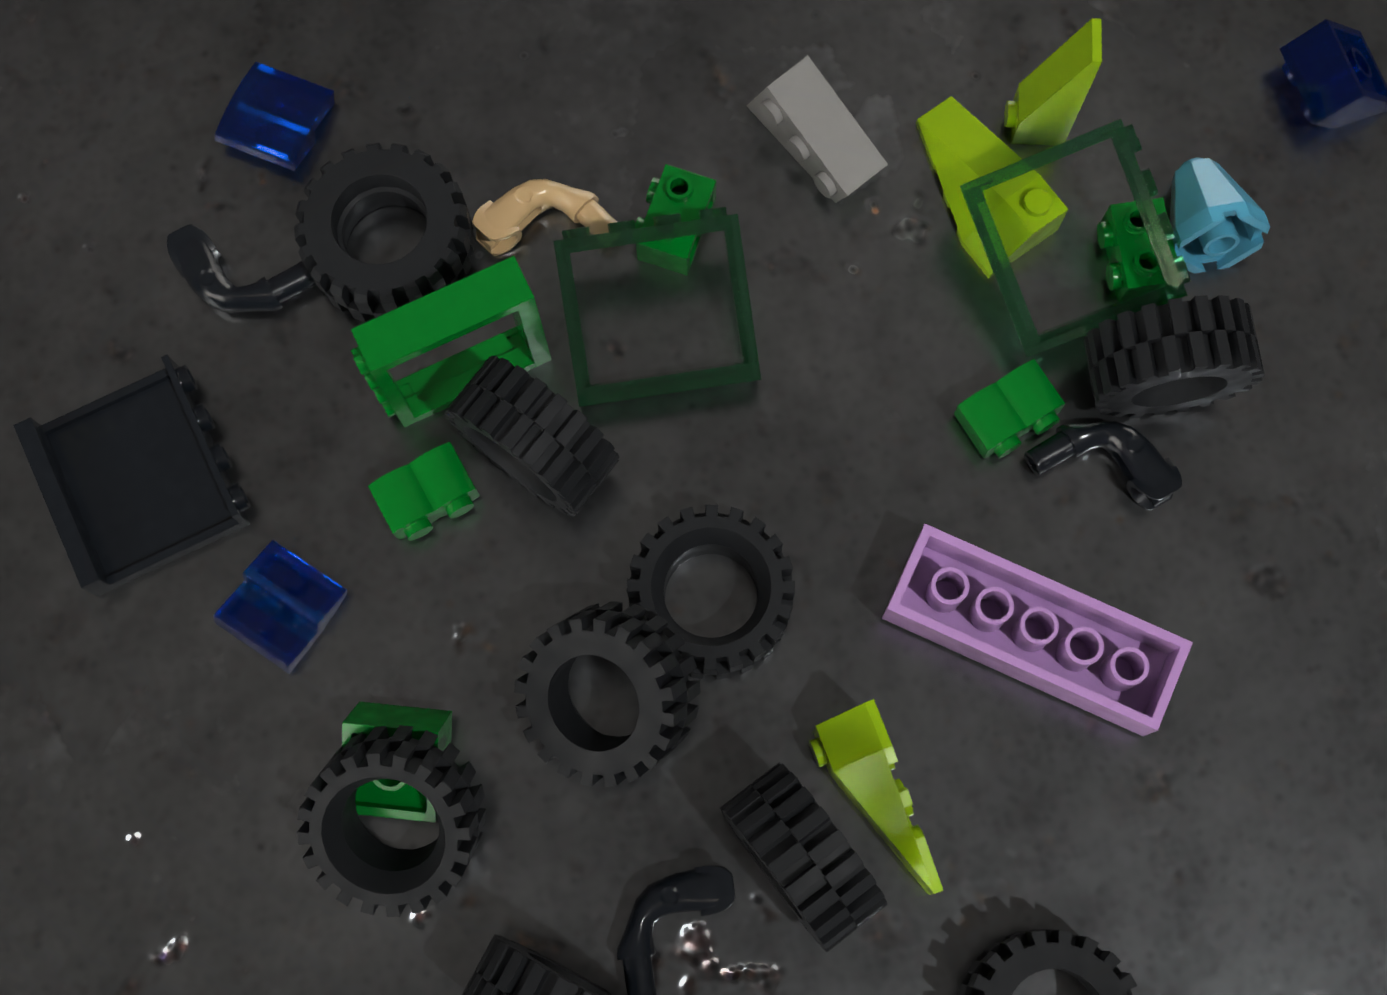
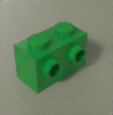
M668 164L665 165L661 178L654 177L650 183L646 197V203H649L650 206L646 217L639 216L633 228L631 242L636 243L637 260L686 276L688 275L716 200L715 179Z
M1164 198L1111 204L1101 222H1098L1097 239L1100 248H1106L1109 261L1106 265V281L1109 289L1115 290L1117 303L1124 304L1171 297L1182 282Z

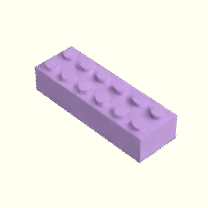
M924 524L881 618L1143 737L1158 731L1193 642L927 524Z

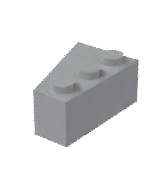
M808 55L768 85L747 105L748 109L813 178L814 184L821 194L831 198L835 203L849 196L888 165Z

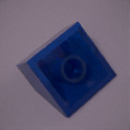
M1325 19L1280 48L1285 63L1282 64L1283 72L1288 81L1293 86L1298 87L1303 98L1300 101V108L1310 123L1334 129L1387 111V84L1361 31Z

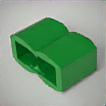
M1032 359L1014 369L997 382L981 389L957 405L954 415L984 459L994 453L1000 459L1022 444L1019 439L1022 435L1032 430L1039 435L1056 425L1060 421L1057 414L1060 413L1065 402L1036 360Z
M451 442L431 449L409 464L381 476L368 485L392 533L399 540L407 537L409 541L428 534L433 529L432 523L440 517L448 515L452 519L467 513L474 507L472 501L480 496Z

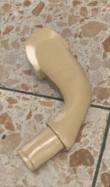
M548 179L528 180L512 188L495 202L489 200L480 206L472 220L473 226L476 228V240L493 256L502 255L510 251L521 240V231L539 214L553 208L565 213L574 223L580 222L605 247L610 246L619 238L623 232V226L598 204L599 198L594 193Z

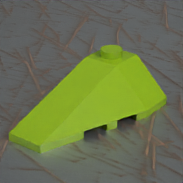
M1100 18L1090 19L1019 83L1013 101H1006L1004 126L1011 127V144L1064 146L1102 63V22Z
M950 96L917 119L916 125L932 168L936 170L944 190L943 197L947 208L951 209L957 225L956 232L960 243L988 279L1058 231L1068 211L1066 205L1039 173L956 99Z
M875 700L867 701L815 725L813 729L815 738L809 740V745L818 767L827 766L830 776L928 895L944 891L925 836L919 825L912 826L909 819L910 816L914 815L913 802L909 791L904 787L900 778L895 780L893 778L891 770L895 769V763L898 762Z

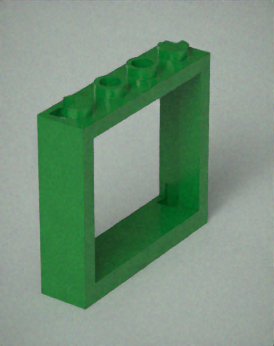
M515 256L351 329L358 344V347L351 349L360 373L365 377L370 389L374 391L379 403L383 405L388 417L397 415L404 428L448 408L492 355L497 356L499 359L504 358L510 361L514 367L518 365L526 371L552 360L535 297ZM510 314L513 315L516 327L400 380L395 381L389 369L494 321Z

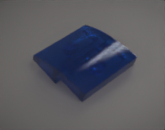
M255 62L232 96L215 132V141L295 171L315 144V129L335 104L334 91Z
M272 540L242 573L243 583L217 610L213 617L217 625L290 674L327 626L347 595V590Z

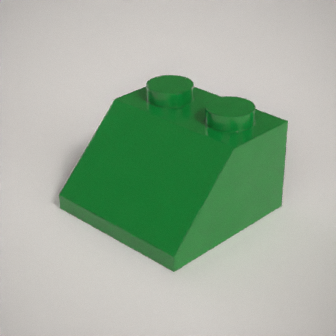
M359 701L342 722L343 748L351 738L361 732L366 739L373 728L386 725L389 737H392L399 725L413 726L412 738L420 740L426 730L438 735L433 746L442 751L451 743L452 711ZM379 779L365 783L357 788L355 803L358 815L436 823L438 820L430 801L418 790L401 781Z

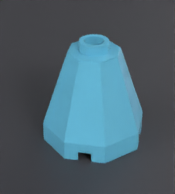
M1192 158L1184 162L1175 171L1171 185L1170 230L1180 267L1195 274L1206 272L1202 263L1217 261V270L1230 268L1262 248L1264 243L1262 232L1268 234L1270 229L1265 212L1217 162L1210 158Z

